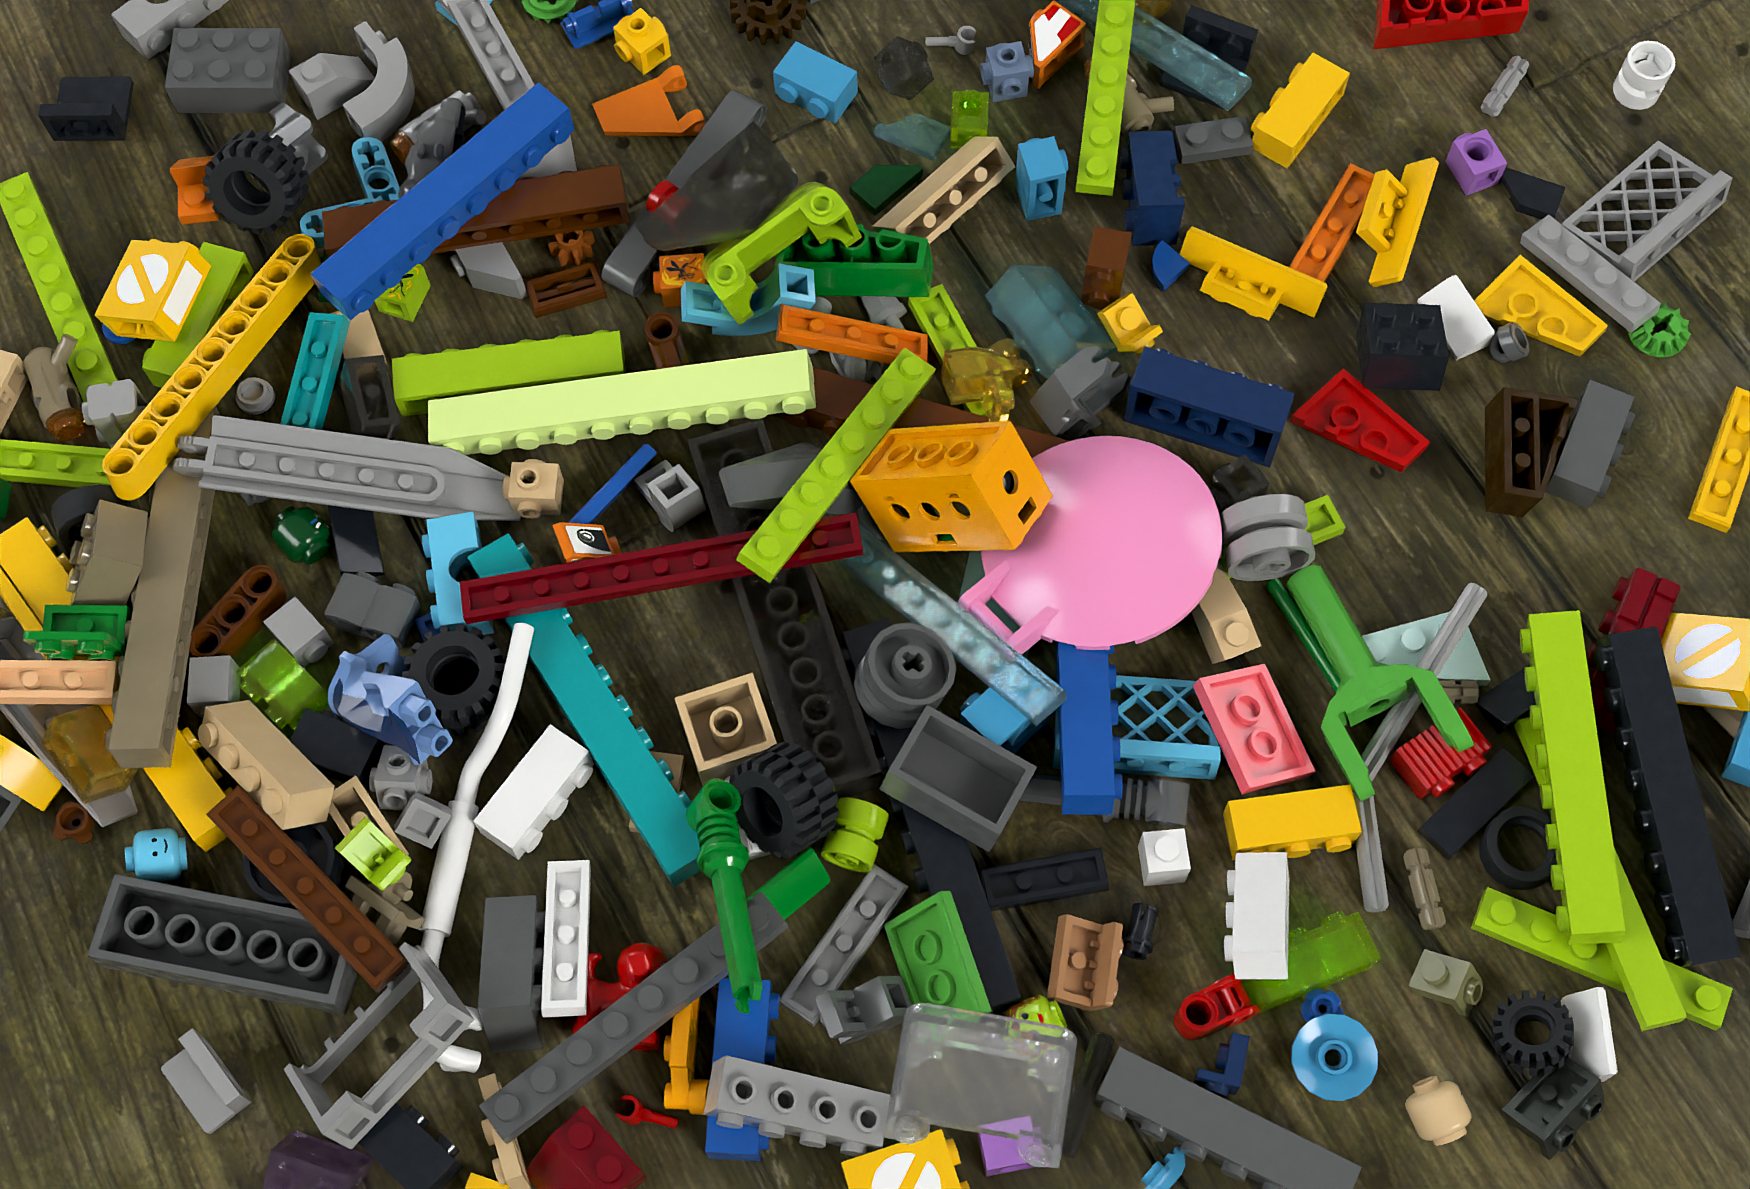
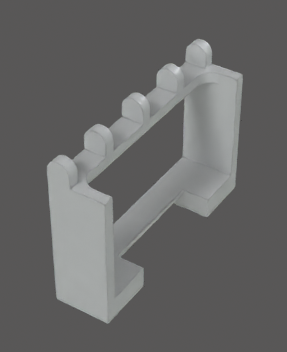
M404 942L400 946V951L409 962L407 968L387 984L388 988L368 1009L360 1004L354 1010L358 1019L338 1040L330 1036L324 1042L327 1052L313 1066L308 1067L303 1064L298 1068L289 1063L284 1068L285 1073L322 1135L349 1149H352L475 1020L431 957L419 945L412 947ZM421 979L434 999L410 1024V1027L419 1038L362 1098L346 1091L333 1104L321 1083Z

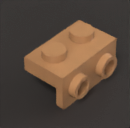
M1068 914L1059 916L1047 999L1056 1000L1059 1003L1087 1011L1111 1007L1118 991L1116 976L1118 960L1124 946L1122 939L1123 925L1117 922L1102 925Z

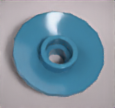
M1327 1013L1309 1020L1298 1031L1292 1044L1291 1063L1297 1079L1310 1093L1324 1100L1344 1101L1359 1096L1372 1083L1378 1069V1051L1372 1035L1360 1022L1346 1015ZM1328 1050H1334L1338 1053L1339 1063L1336 1066H1330L1326 1063L1325 1053Z

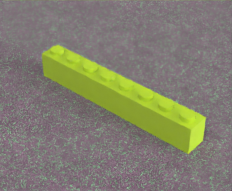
M1580 610L1529 614L1526 629H1520V646L1522 654L1529 653L1531 667H1525V684L1527 692L1534 691L1536 705L1530 706V722L1532 730H1539L1541 744L1535 745V759L1537 769H1544L1546 784H1540V797L1542 808L1550 809L1552 824L1545 825L1547 848L1548 850L1555 849L1557 865H1551V881L1554 891L1561 890L1563 906L1556 907L1558 931L1566 932L1568 945L1621 942L1626 929Z

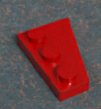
M1344 368L1292 414L1290 423L1401 473L1430 444L1428 439L1368 388H1363V384Z

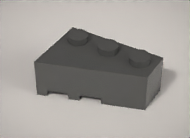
M536 895L486 898L478 1011L491 1052L543 1049L541 1001L544 947H542V937L545 934L546 911H540Z

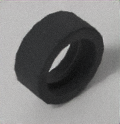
M111 485L83 486L65 493L52 505V516L57 537L63 544L73 547L76 540L82 542L84 537L81 536V528L87 513L94 514L100 499L131 507L129 500L117 497Z
M1521 806L1504 810L1498 814L1484 829L1479 841V855L1486 872L1497 883L1510 889L1529 890L1543 885L1551 877V865H1557L1555 849L1548 850L1546 843L1545 825L1552 824L1551 818L1546 813L1533 807ZM1523 826L1534 831L1541 838L1546 848V857L1540 867L1532 871H1520L1510 866L1502 858L1498 850V839L1506 828Z

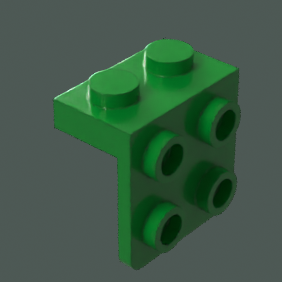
M45 605L43 631H24L23 641L32 646L35 652L47 656V660H73V656H89L88 660L114 661L115 656L125 655L127 646L125 624L127 620H131L132 609L128 606Z

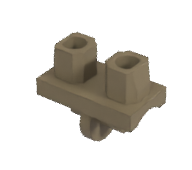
M406 871L396 883L388 885L382 891L373 883L367 885L352 875L345 886L355 893L351 902L371 922L378 911L381 913L375 926L392 944L397 943L407 926L419 930L425 920L424 917L401 901H409L413 896V891L410 890L412 877Z

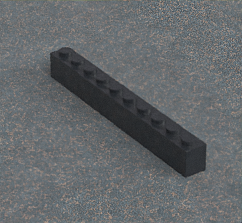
M889 618L843 632V646L838 648L844 670L851 669L854 679L857 667L865 656L870 644L880 631L891 626ZM854 682L850 683L855 704L857 707L861 706L857 700ZM867 714L868 718L863 719L862 723L868 742L876 741L880 755L875 756V762L880 778L883 780L914 727L893 728L880 724ZM887 794L893 816H901L906 829L900 831L905 852L907 855L914 853L919 867L913 869V874L920 894L927 892L930 898L940 891H951L992 1012L979 1019L1006 1011L1011 1005L1020 1002L1021 995L966 839Z

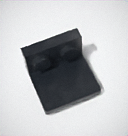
M1191 5L1185 18L1182 38L1161 78V86L1221 109H1226L1252 58L1258 29Z
M129 76L62 77L57 103L40 104L38 116L53 141H125L134 82Z

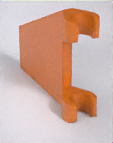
M679 65L669 67L657 78L592 103L604 134L609 136H697L705 126L703 114L698 109L688 112L677 121L665 92L681 91L687 86L684 72Z

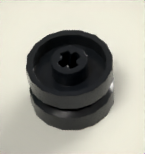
M315 823L283 830L343 892L348 876L347 859L335 849L338 843L322 824ZM244 854L242 859L244 877L253 892L266 904L296 909Z

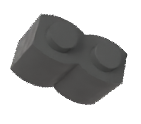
M358 571L356 575L343 573L324 613L329 624L343 631L368 637L374 641L383 634H388L393 638L397 647L403 649L415 623L414 619L417 618L421 609L418 598L414 596L415 592L409 587L394 583L392 587L380 585L377 578L365 572Z

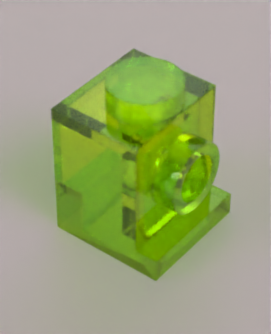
M975 90L953 91L950 148L960 149L974 136L987 137L989 92H978Z

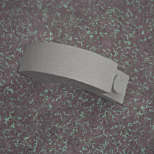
M364 21L353 29L361 50L376 67L377 74L372 84L364 92L342 105L351 127L360 138L373 137L382 142L390 137L407 118L414 101L415 84L405 51L398 38L396 37L388 42L380 30L374 32L368 23Z

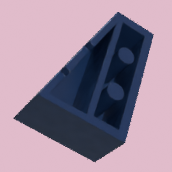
M1172 131L1128 132L1126 147H1120L1119 151L1120 169H1126L1127 178H1122V199L1129 200V209H1125L1124 212L1125 232L1131 231L1132 246L1158 245L1162 240L1168 245H1176L1185 202L1184 197H1178L1177 187L1181 186L1180 174L1175 172L1177 156Z

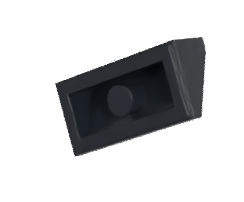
M328 505L341 576L343 573L356 575L358 571L368 573L374 577L385 575L374 512Z
M1525 668L1479 697L1478 701L1474 703L1498 734L1514 725L1518 719L1529 715L1530 706L1536 705L1534 691L1527 692Z

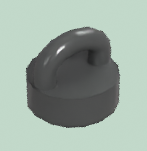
M1513 321L1499 327L1489 344L1490 354L1498 363H1505L1510 360L1514 362L1528 356L1530 350L1528 339L1523 329ZM1499 343L1504 351L1503 354L1499 350Z

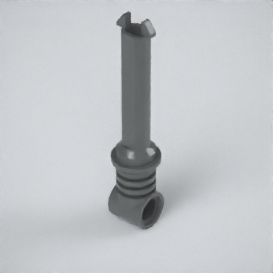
M1033 774L1019 801L1061 806L1060 777ZM1122 778V799H1115L1112 815H1094L1103 817V822L1107 823L1113 818L1119 819V814H1124V819L1129 820L1130 815H1134L1135 821H1139L1140 816H1145L1144 822L1149 824L1186 827L1190 785L1178 781L1154 779L1149 780L1148 786L1143 785L1144 780L1138 779L1137 785L1133 784V779L1128 778L1127 783H1123Z

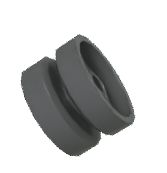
M914 623L894 624L880 631L857 667L854 680L857 700L865 712L880 724L897 729L912 728L917 723L925 707L928 705L936 710L953 685L956 672L953 652L944 639L928 627Z

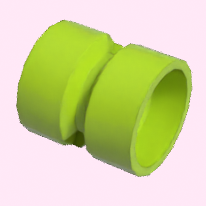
M849 797L840 798L836 805L839 814L838 818L835 819V830L829 831L826 835L821 856L828 862L841 868L857 872H870L878 852V846L874 841L883 837L889 814L879 806L867 801Z

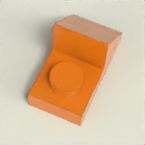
M213 156L180 159L170 167V173L178 186V218L182 225L219 221V213L217 214L212 208L215 203L213 200H207L205 194L209 188L203 185V178L207 174L205 172L206 166Z

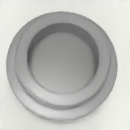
M256 377L247 378L237 388L236 402L239 408L247 414L257 415L264 413L274 403L275 392L272 386L263 379Z

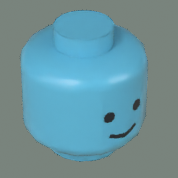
M173 828L137 832L133 838V846L125 847L126 871H135L137 879L165 883L178 880L181 870H188L185 837H178V833Z

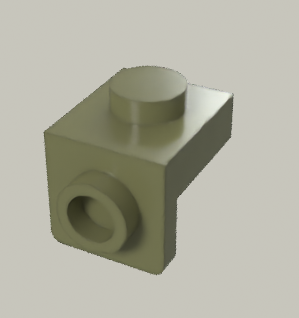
M1424 949L1408 985L1414 994L1450 1004L1459 1015L1465 1017L1469 1015L1472 1006L1480 1001L1483 992L1482 979L1471 962Z

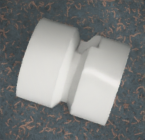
M1643 41L1634 45L1613 83V92L1616 99L1630 109L1642 110L1654 105L1675 68L1673 53L1665 45L1655 41Z

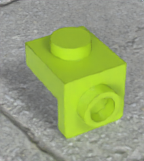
M366 817L335 847L343 857L381 891L388 885L396 883L404 875L406 866L411 862V858Z

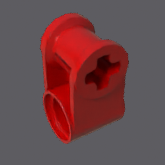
M1233 973L1216 981L1209 987L1187 996L1174 1015V1025L1180 1036L1195 1041L1224 1028L1241 1024L1259 1014L1261 1010L1258 1005L1252 1004L1242 984L1243 979H1235V974ZM1190 1008L1200 1010L1205 1016L1206 1024L1199 1026L1191 1023L1187 1018L1186 1010Z

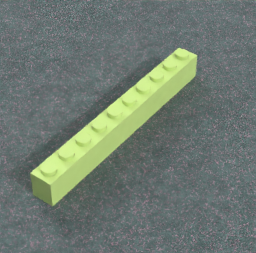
M807 349L428 400V442L432 446L452 448L464 455L476 453L493 455L506 449L521 448L531 450L539 447V445L551 443L568 445L581 439L596 438L606 440L613 438L615 435L626 433L643 435L656 429L672 428L680 430L694 424H723L731 419L738 418L761 419L768 414L783 412L799 414L806 409L816 408L813 366Z

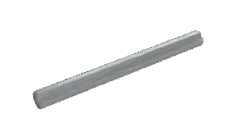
M1469 583L1465 587L1416 667L1433 671L1436 677L1438 676L1487 597V591L1475 583ZM1416 691L1409 693L1410 698L1390 708L1362 753L1361 758L1369 770L1368 775L1371 781L1375 778L1422 702Z

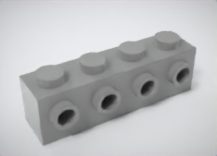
M726 1055L713 1062L703 1115L716 1117V1124L723 1127L740 1129L743 1127V1124L759 1127L758 1134L766 1137L784 1138V1134L800 1137L799 1143L802 1145L823 1148L826 1143L841 1146L840 1153L858 1157L883 1146L890 1094Z

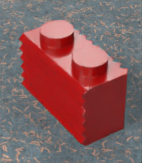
M1458 708L1456 711L1466 726L1474 746L1457 753L1454 748L1446 744L1436 725H1432L1417 737L1400 746L1390 759L1391 765L1395 767L1396 772L1400 773L1401 778L1410 786L1411 791L1416 794L1418 799H1422L1429 793H1432L1435 798L1442 795L1455 784L1452 780L1453 777L1462 771L1467 776H1470L1487 763L1484 756L1492 746L1462 708Z

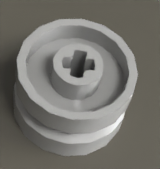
M1269 494L1253 497L1230 506L1220 514L1222 543L1228 546L1224 550L1228 575L1236 580L1264 581L1280 578L1307 567L1315 559L1312 536L1304 530L1308 526L1304 501L1298 496Z

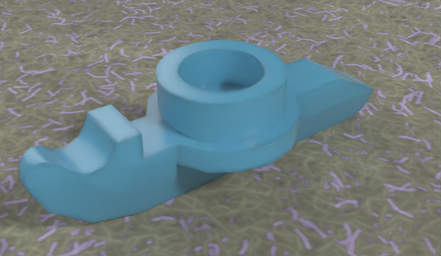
M1176 1146L1173 1154L1168 1153L1162 1160L1166 1164L1165 1166L1157 1161L1140 1181L1147 1186L1145 1189H1169L1182 1175L1185 1168V1155L1180 1151V1147Z

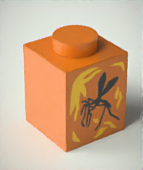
M704 253L659 256L660 271H653V284L655 294H662L664 308L681 307V287L685 281L707 284V280L702 273Z

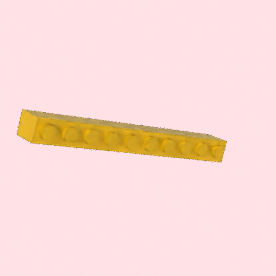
M26 517L0 534V564L43 625L45 605H71L72 592L66 591V584L69 573L75 566L69 563V558L65 553L57 556L52 547L58 543L44 525L37 529L30 519ZM73 656V660L90 661L88 660L89 656ZM115 656L114 661H117L119 664L121 656ZM119 675V680H118V688H117V691H119V686H120V680H121L120 675ZM99 705L113 725L114 713L112 705ZM177 725L171 767H147L143 769L194 842L207 852L227 838V836L206 814L233 789L229 787L224 791L217 781L223 777L219 768L210 757L202 760L196 751L202 745L190 728L187 726L181 730Z

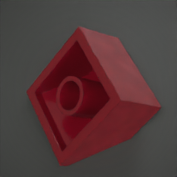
M584 1105L550 1135L526 1168L528 1178L536 1189H636L647 1179L640 1168Z

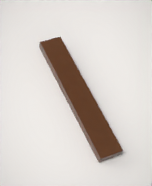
M239 785L206 814L377 993L409 964L405 956Z

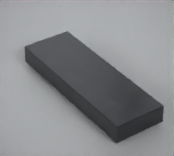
M1502 748L1433 814L1417 832L1449 860L1534 775L1505 748Z
M1101 847L979 869L980 881L991 912L1109 891L1110 888Z

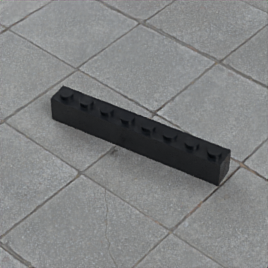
M1657 626L1608 634L1595 642L1594 661L1598 671L1603 673L1606 685L1604 689V702L1608 711L1613 713L1616 725L1614 729V742L1617 750L1623 754L1626 766L1624 770V783L1628 792L1633 794L1636 806L1634 811L1635 827L1639 834H1643L1646 847L1644 864L1649 875L1653 876L1657 891L1654 895L1655 908L1658 915L1664 919L1667 931L1664 939L1666 952L1669 958L1674 960V964L1680 967L1741 957Z

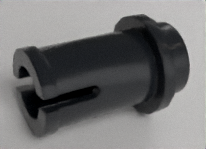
M1134 903L1132 906L1127 934L1122 937L1124 943L1122 953L1129 958L1145 960L1147 955L1153 951L1154 946L1150 942L1159 910L1150 904H1147L1145 916L1142 910L1143 903Z

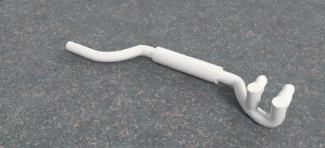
M514 624L502 681L492 714L481 738L462 769L455 800L448 803V807L452 809V816L441 833L422 914L425 920L419 929L424 933L421 947L428 953L438 969L444 937H449L451 934L475 829L473 821L479 811V807L475 805L479 783L485 769L504 738L518 702L534 627L529 624ZM420 979L423 990L424 1010L434 998ZM465 1006L475 1019L465 1030H481L483 1024L478 1009ZM450 1045L436 1062L440 1063V1067L444 1071L475 1073L481 1062V1053Z

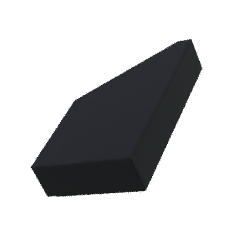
M1507 167L1499 181L1503 183L1511 196L1509 200L1517 212L1541 220L1547 215L1555 218L1566 188Z

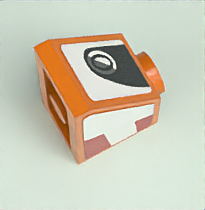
M1054 0L1044 10L1039 9L1036 11L1029 22V53L1034 67L1032 84L1037 89L1084 46L1086 23Z
M564 522L553 525L566 563L622 553L616 537L608 538L603 525Z

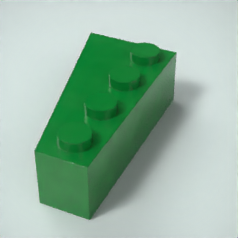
M856 223L862 238L848 248L841 241L835 239H826L827 241L820 245L812 232L808 231L779 252L776 257L775 267L780 263L813 269L815 296H930L934 265L928 239L884 229L877 233L865 230L864 225Z

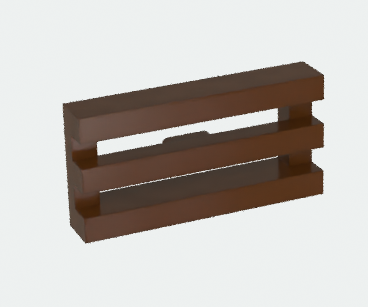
M596 260L524 281L535 318L607 298ZM591 275L593 276V278H590V279H586V280L579 281V282H576V283H571V281H574V280H577V279H581V278L588 277V276H591ZM557 286L555 289L536 294V291Z

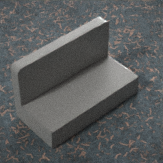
M192 1028L178 1039L185 1049L161 1067V1071L203 1131L207 1134H212L252 1102L206 1037Z

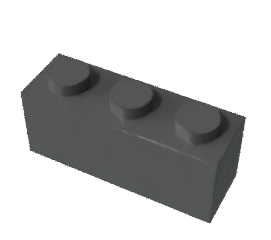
M1589 380L1579 397L1558 451L1557 459L1545 491L1546 493L1587 509L1596 496L1604 497L1612 479L1611 476L1606 475L1609 465H1616L1624 446L1618 443L1621 433L1625 435L1628 433L1635 417V413L1630 411L1634 396Z

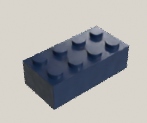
M1145 346L1130 385L1123 421L1270 468L1295 393L1286 391L1283 387L1276 384H1263L1248 379V377L1238 372L1228 373L1212 368L1209 364L1200 360L1190 361L1174 356L1165 349H1152Z

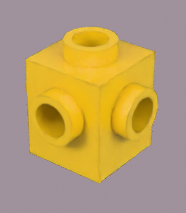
M642 8L631 15L623 17L613 27L616 40L614 48L624 62L630 61L643 75L671 57L669 38L663 24L658 18H651Z

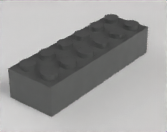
M114 874L87 954L89 958L108 969L346 1015L358 975V972L297 909Z

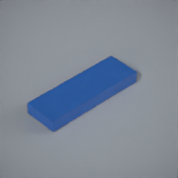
M648 443L644 444L568 523L593 524L634 482V479L653 462L657 452Z

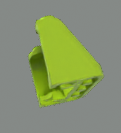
M808 182L800 186L704 257L702 273L739 326L754 316L750 307V299L752 294L759 290L749 274L805 233L811 231L820 245L827 241L826 239H835L841 241L846 248L862 238L850 209L833 189L818 182Z

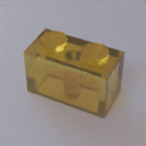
M91 705L54 716L41 740L83 804L125 791L139 769L121 768L112 754L107 751L105 737L108 728H112V723L105 717L98 705Z

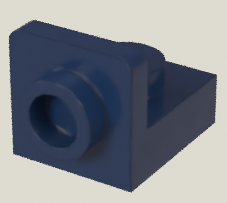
M1232 1032L1228 1043H1220L1217 1052L1215 1069L1222 1070V1074L1198 1069L1195 1074L1194 1084L1222 1098H1228V1094L1236 1095L1241 1085L1250 1036Z

